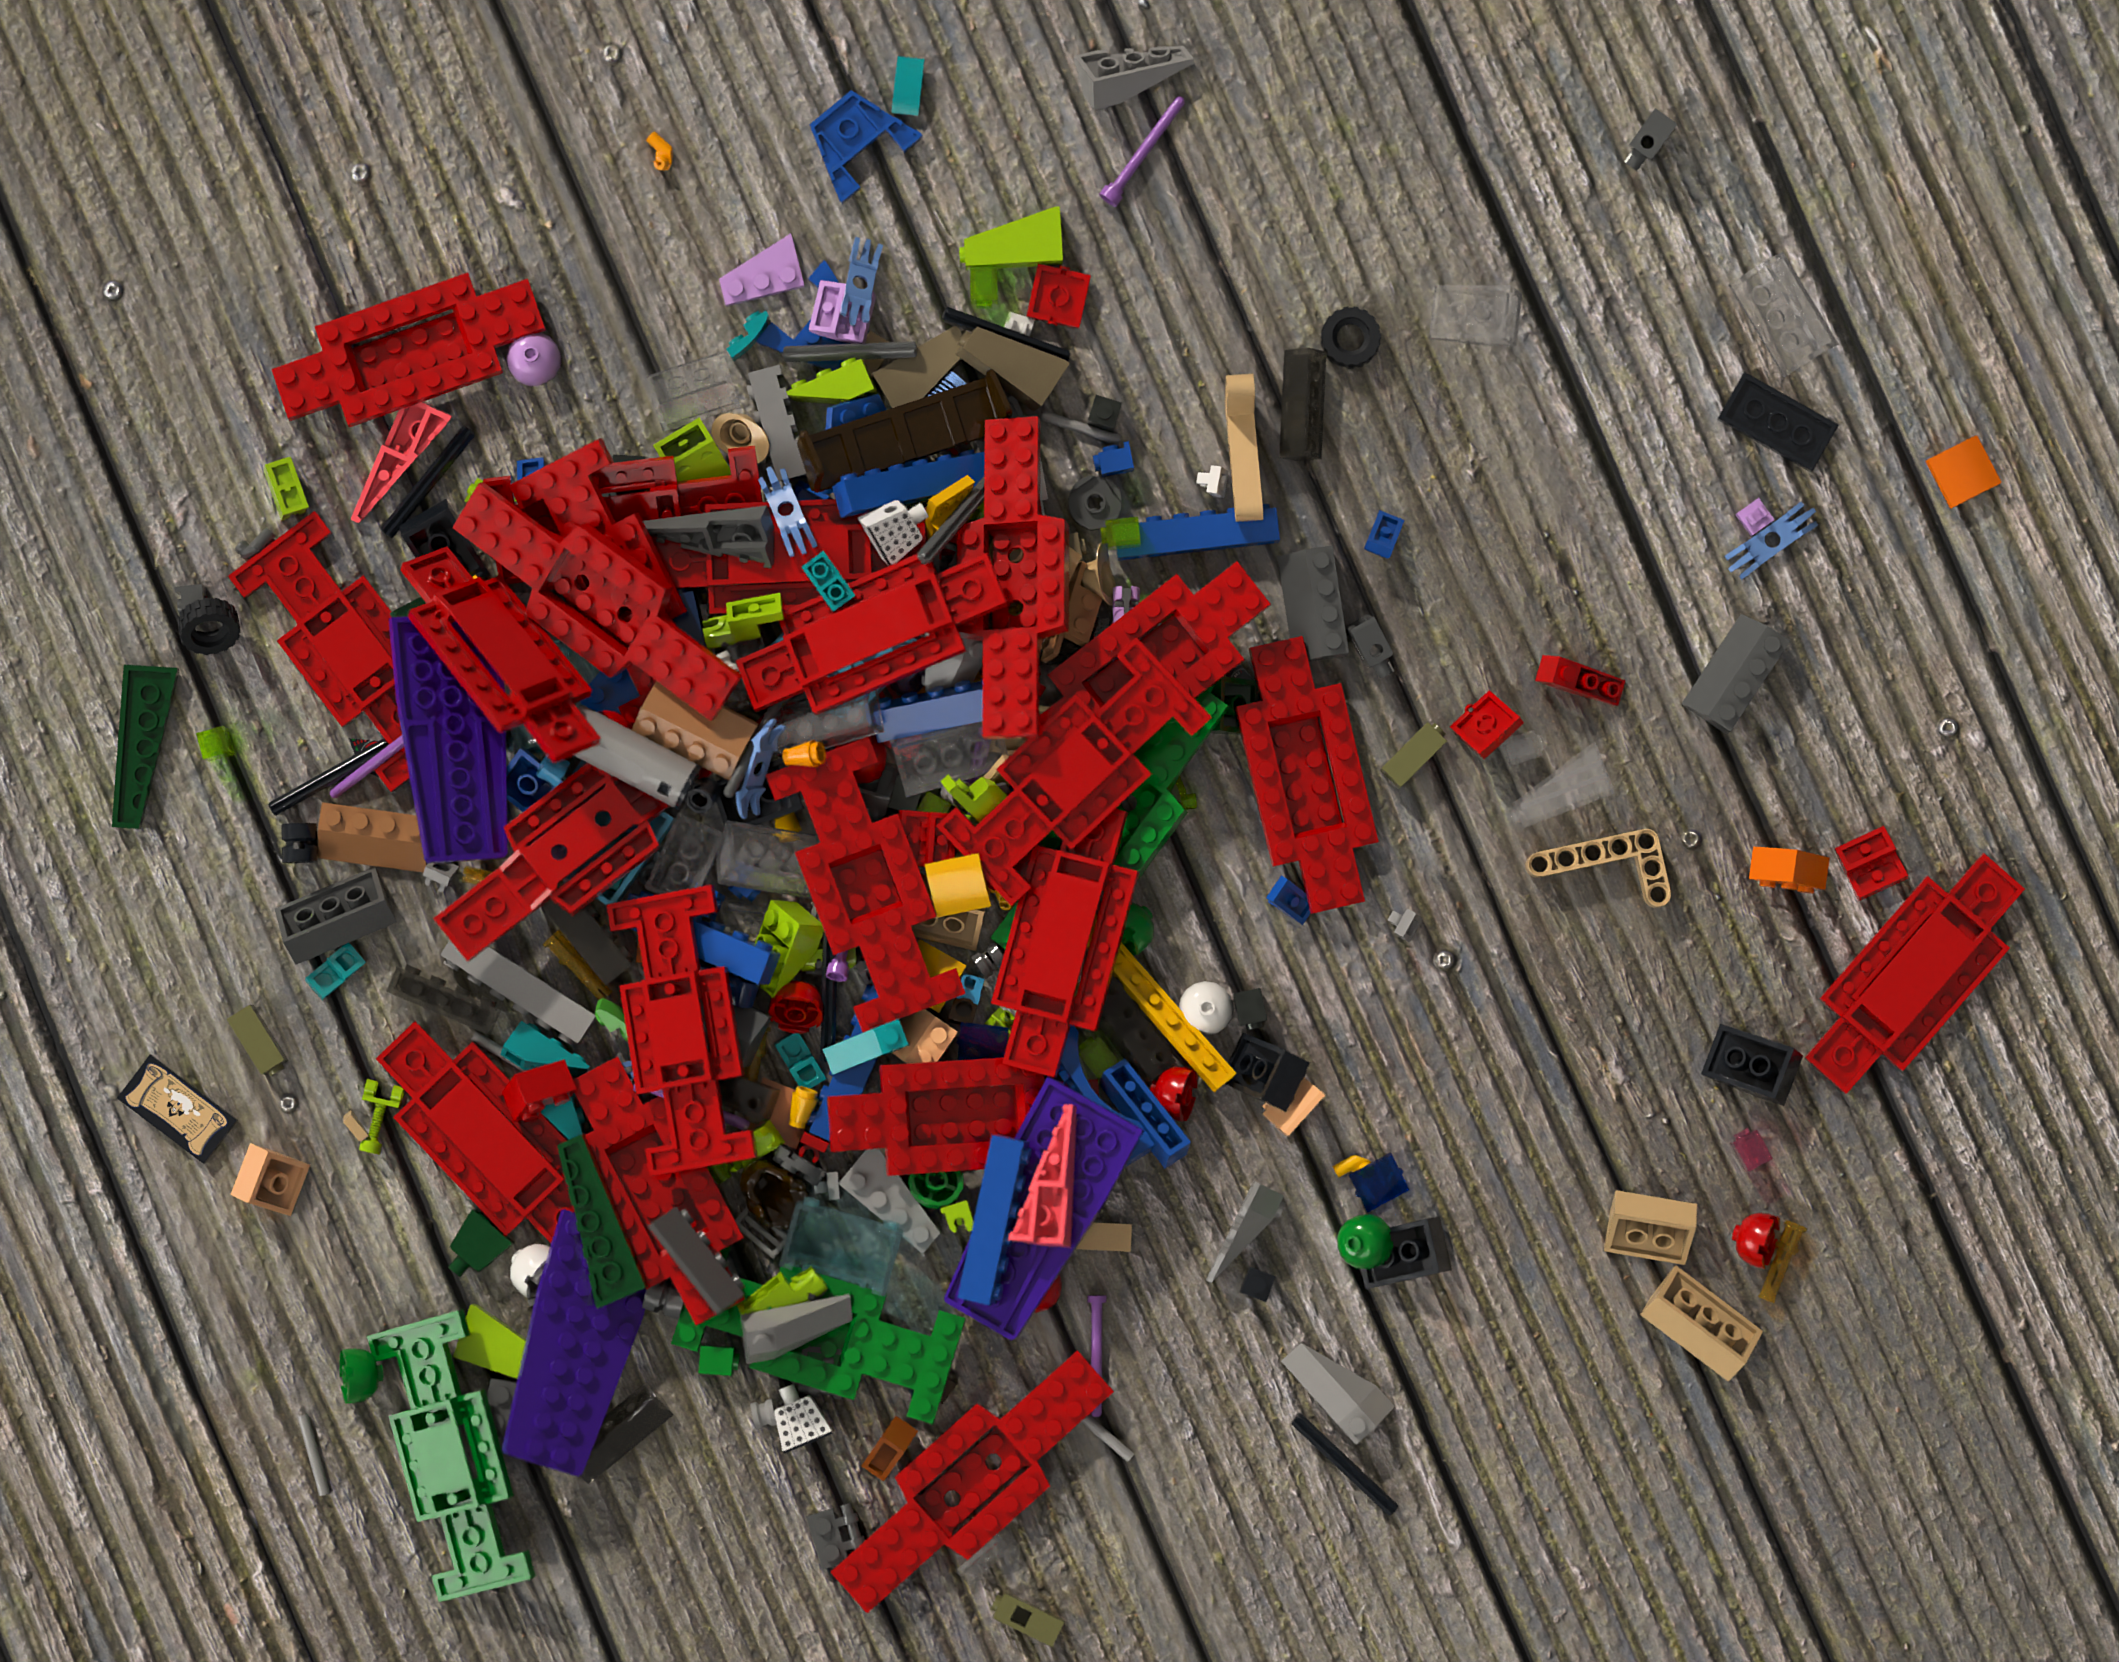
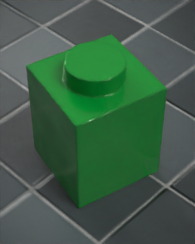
M701 1345L698 1373L732 1376L733 1370L739 1369L740 1354L735 1353V1347Z

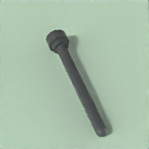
M792 697L768 707L752 739L761 731L766 723L771 719H775L781 706L790 703ZM752 739L724 789L726 797L734 796L747 772L754 749Z

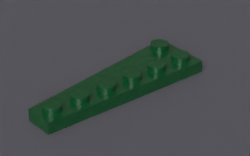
M124 664L112 814L113 828L141 830L179 675V668Z
M585 1134L557 1145L565 1180L569 1188L568 1193L571 1205L574 1207L577 1219V1230L580 1232L583 1244L584 1259L587 1260L590 1273L588 1276L597 1309L649 1287Z

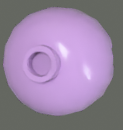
M542 332L518 338L510 344L507 350L506 362L509 371L517 381L527 386H540L556 376L560 369L561 354L557 344L551 337Z

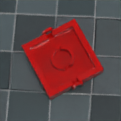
M1038 264L1026 317L1047 322L1048 325L1053 324L1057 327L1062 325L1079 329L1091 275L1070 271V268L1066 266L1056 268Z
M1489 690L1474 705L1468 704L1465 707V713L1450 728L1485 760L1524 722Z

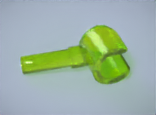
M1179 776L1176 785L1179 789L1181 804L1186 810L1196 809V794L1186 793L1185 786Z

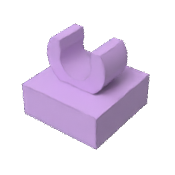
M1759 498L1735 514L1750 536H1753L1774 521V518Z

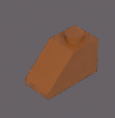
M895 1416L861 1466L884 1482L918 1433V1430Z

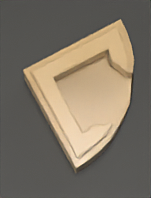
M351 1110L343 1116V1123L358 1141H363L369 1136Z

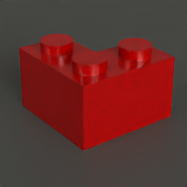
M564 1059L514 1074L502 1091L513 1122L522 1119L523 1122H529L539 1117L538 1114L545 1108V1105L554 1103L555 1106H559L569 1102L570 1097L576 1091V1087Z

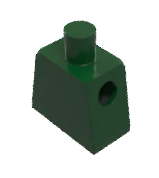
M472 1209L450 1245V1249L458 1256L448 1268L459 1277L470 1266L477 1272H481L513 1246L515 1242L508 1236H505L478 1210Z

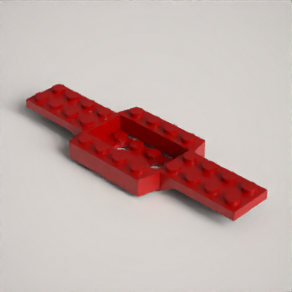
M1038 416L985 420L984 518L964 524L957 532V565L985 553L989 555V534L993 537V567L1008 605L993 611V629L989 630V613L958 626L962 638L983 641L982 737L984 739L1039 736V656L1042 641L1045 638L1069 631V524L1065 519L1042 515L1040 501L1041 419ZM1015 549H1020L1024 553L1023 559L1018 563H1012L1009 560L1010 553ZM1013 602H1021L1023 604V611L1017 616L1010 615L1009 607Z
M484 482L477 485L452 528L532 587L525 615L608 677L612 678L619 675L631 663H634L708 720L712 721L717 717L742 675L675 625L666 613L673 590L672 585L590 524L578 525L564 538L541 526ZM580 574L585 575L589 580V586L586 590H582L577 586L576 579ZM555 589L557 593L563 595L565 598H567L569 601L575 604L580 610H583L585 613H587L589 616H591L593 619L599 622L600 625L604 626L617 637H619L623 642L627 643L630 646L629 649L624 647L622 644H620L618 641H616L614 638H612L610 635H608L606 632H604L602 629H600L598 626H596L594 623H592L590 620H588L586 617H584L582 614H580L578 611H576L574 608H572L570 605H568L566 602H564L550 590ZM622 607H628L632 612V619L629 622H625L620 618L619 611Z
M587 763L503 827L514 854L493 873L435 916L433 920L468 963L549 900L553 901L571 916H574L659 850L658 841L649 823L668 809L670 805ZM703 767L699 779L709 777L714 772ZM601 811L608 812L611 816V822L607 826H599L595 822L597 813ZM633 825H640L557 889V884L626 830ZM556 845H563L568 851L567 856L562 860H556L551 855V851Z
M1077 1350L1002 1418L976 1403L895 1476L907 1503L831 1571L832 1575L862 1609L868 1613L944 1544L969 1560L1050 1487V1483L1038 1460L1114 1392L1113 1389ZM993 1427V1431L922 1495H918L922 1489ZM990 1454H997L1001 1458V1466L996 1470L989 1469L985 1464V1459ZM1023 1466H1029L952 1536V1530ZM952 1490L958 1492L961 1498L960 1503L954 1507L948 1506L944 1501L945 1494Z

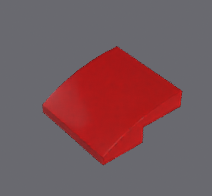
M899 810V818L918 867H925V864L955 858V846L936 826L949 813Z
M1884 826L1835 848L1838 860L1858 901L1908 879V874L1896 853V847Z

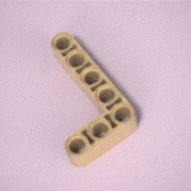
M1253 373L1226 375L1225 411L1236 522L1263 520V502L1254 417L1255 384Z
M1642 829L1540 851L1532 854L1525 863L1526 871L1530 876L1541 878L1634 857L1645 903L1650 907L1659 908L1666 905L1671 898V890L1659 838L1650 829ZM1641 835H1648L1651 838L1652 845L1649 849L1640 847L1638 839ZM1615 840L1622 841L1625 845V852L1622 855H1617L1612 850V843ZM1588 846H1593L1598 850L1599 856L1597 860L1591 861L1586 857L1585 850ZM1561 852H1567L1571 855L1572 863L1570 866L1565 867L1559 863L1558 857ZM1534 858H1541L1545 861L1546 868L1543 872H1536L1532 868ZM1647 861L1657 864L1658 872L1655 876H1650L1645 872L1644 866ZM1653 888H1659L1664 893V898L1660 903L1654 902L1651 899L1650 893Z

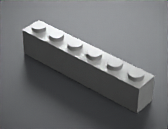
M450 940L440 954L446 958L444 964L455 971H458L459 968L469 973L466 977L478 986L485 983L492 988L489 993L502 1001L505 997L514 1002L512 1008L525 1016L530 1012L538 1017L535 1021L537 1024L548 1031L551 1027L561 1032L558 1037L570 1045L574 1041L581 1044L597 1020L594 1013L490 946L468 963Z

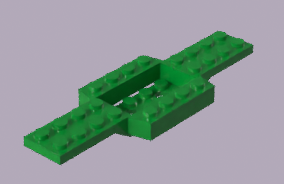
M1207 690L1198 696L1196 700L1212 718L1193 736L1172 717L1134 753L1152 774L1130 794L1137 799L1135 809L1127 811L1123 808L1122 803L1115 808L1128 812L1114 865L1139 871L1138 880L1188 813L1171 792L1184 768L1229 709L1227 704ZM1052 830L1040 843L1043 847L1060 850L1063 840ZM1018 901L991 936V939L1004 949H1006Z

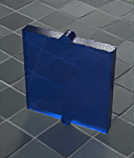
M961 1022L960 1037H957L956 1041L959 1044L957 1059L1004 1058L1008 1044L1009 1027Z
M1391 1152L1349 1174L1356 1189L1355 1195L1360 1197L1367 1212L1410 1190L1402 1175L1404 1171L1398 1167Z

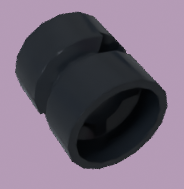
M282 824V840L286 842V845L282 847V863L318 862V847L313 844V841L317 839V824ZM294 843H305V849H294Z

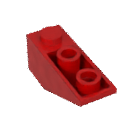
M1542 655L1535 679L1536 682L1614 706L1619 705L1625 680L1560 656Z

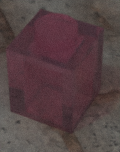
M1745 1128L1734 1134L1735 1140L1730 1142L1745 1172H1749L1773 1159L1758 1130L1750 1131L1749 1128Z

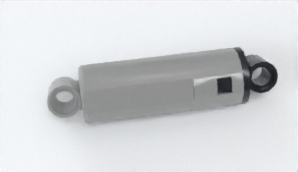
M584 705L577 707L599 734L601 740L599 745L574 756L679 811L687 803L692 811L699 814L706 813L719 798L720 786L714 779L709 777L699 779L703 767Z

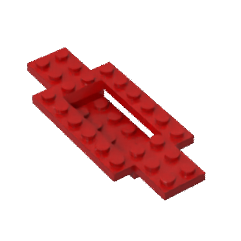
M467 272L317 325L315 330L322 348L321 352L271 370L289 421L341 404L347 425L350 428L503 374L496 348L510 344L523 336L546 331L528 278L477 296L470 275ZM453 309L454 311L451 314L419 324L417 326L371 341L369 343L357 346L355 348L351 347L352 344L409 325L411 323L423 320L425 318L440 314L442 312Z
M836 499L798 500L817 547H812L804 529L801 528L799 531L807 553L802 555L792 533H790L788 537L795 554L791 558L768 502L705 504V513L767 505L774 525V564L772 568H765L764 563L749 560L747 563L740 562V557L723 554L719 557L681 548V543L668 540L664 543L656 542V537H651L676 589L708 587L710 615L727 614L726 603L770 594H781L783 611L820 596L821 594L812 582H801L811 581L801 567L822 551L826 553L847 584L888 567L880 558L858 520V517L864 514L841 518ZM790 503L781 505L779 514L782 516L790 515L794 510V506ZM925 522L916 525L923 537L922 540L898 562L918 554L926 544ZM778 582H800V583H778ZM754 583H777V584H754ZM735 584H753V585H735Z
M448 546L402 563L400 571L426 602L424 605L409 610L408 618L499 733L523 724L553 763L599 745L601 737L574 704L590 697L591 687L545 630L525 615L526 607L501 576L483 581L480 577L473 579ZM456 621L511 689L509 697L450 623Z
M987 553L938 574L933 561L924 565L917 558L916 554L848 583L856 596L834 612L821 595L783 611L784 620H779L784 634V640L736 660L753 709L756 712L805 692L813 713L818 715L966 652L967 650L958 626L1008 605ZM924 633L930 634L907 645H904L900 648H897L893 651H890L886 654H883L879 657H876L872 660H869L865 663H862L858 666H855L851 669H848L844 672H841L837 675H834L830 678L828 676V674H831L835 671H838L842 668H845L849 665H852L856 662H859L863 659H866L870 656H873L877 653H880L884 650H887L891 647H894L919 635H922Z
M1237 561L1194 595L1179 575H1174L1048 674V677L1064 697L1039 715V728L1075 694L1096 713L1135 675L1117 658L1088 682L1087 680L1115 659L1116 655L1135 637L1138 639L1142 638L1172 613L1173 615L1140 641L1196 699L1245 661L1229 638L1270 607L1271 603Z
M1303 636L1250 647V658L1261 701L1236 706L1235 711L1272 867L1299 861L1311 914L1365 902L1353 848L1378 843L1379 841L1342 684L1339 683L1315 689ZM1317 717H1320L1321 726L1325 738V743L1334 776V781L1338 793L1344 823H1342L1339 807L1335 795V790L1331 778V773Z
M1114 809L1072 850L1064 841H1062L1060 850L1038 845L1032 849L1025 875V880L1032 888L1018 901L991 1004L1016 1010L1002 1064L1057 1078L1070 1026L1073 1025L1097 1032L1140 874L1139 871L1114 865L1128 815L1126 811ZM1102 890H1103V891H1104V895H1103V898H1102V902H1101V906H1100V909H1099L1097 921H1096V924H1095L1094 932H1093L1092 939H1091V943H1090V946H1089V950H1088L1087 958H1086V961H1085L1084 969H1083V972H1082L1080 984H1079V987H1078L1077 995H1076V997H1074L1076 985H1077V982H1078L1079 974H1080L1081 967H1082V963H1083V960H1084V956H1085L1086 948H1087V945H1088L1089 937H1090V934H1091L1093 922H1094V919H1095V915H1096V911H1097V908H1098L1099 900H1100L1101 893H1102Z
M1985 853L1979 856L1948 893L1929 876H1926L1819 998L1839 1018L1807 1053L1804 1059L1844 1094L1851 1090L1881 1054L1899 1070L1904 1071L2010 949L2008 945L1991 931V928L2025 888Z
M414 1021L376 1058L384 1069L412 1097V1100L393 1118L505 1236H508L527 1218L552 1243L561 1210L575 1213L574 1207L571 1205L568 1193L569 1188L565 1180L557 1145L567 1141V1139L541 1112L538 1114L539 1117L532 1121L523 1122L522 1119L513 1122L502 1094L510 1079L475 1042L472 1041L453 1060L417 1021Z
M617 1056L573 1079L576 1087L574 1093L594 1131L585 1136L649 1286L645 1289L648 1290L671 1277L691 1318L697 1326L717 1314L648 1226L677 1207L679 1211L685 1208L694 1220L691 1226L696 1233L702 1230L710 1240L711 1244L707 1247L714 1255L744 1239L707 1167L649 1176L645 1149L671 1144L664 1098L658 1096L643 1104L639 1095L633 1090L634 1086ZM728 1266L725 1267L724 1269L732 1277L733 1275L731 1274ZM742 1297L740 1300H738V1301H737L735 1304H733L731 1307H733V1306H735V1305H737V1304L743 1302V1301L745 1300V1298Z
M1004 1058L881 1065V1093L827 1097L831 1152L885 1148L887 1176L985 1169L992 1135L1015 1138L1045 1082L1044 1075L1002 1064ZM1098 1079L1087 1080L1099 1097Z

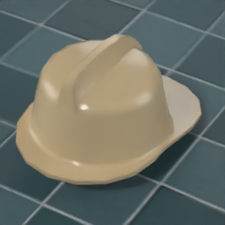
M725 413L717 417L712 424L711 434L713 440L726 453L731 448L755 446L757 463L766 459L770 447L768 436L748 415Z
M1101 542L1097 549L1096 560L1086 564L1080 585L1103 597L1102 600L1112 606L1113 588L1116 587L1110 567L1107 547L1105 543Z

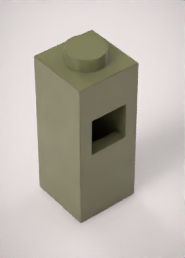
M1427 722L1380 771L1400 789L1447 742L1444 738L1446 733L1436 723L1431 726Z
M248 1005L227 1018V1021L261 1075L269 1073L270 1076H274L285 1068L283 1064L289 1060L254 1005Z
M1007 1591L1004 1592L1003 1596L997 1594L990 1609L994 1611L993 1619L1053 1647L1064 1624V1619Z

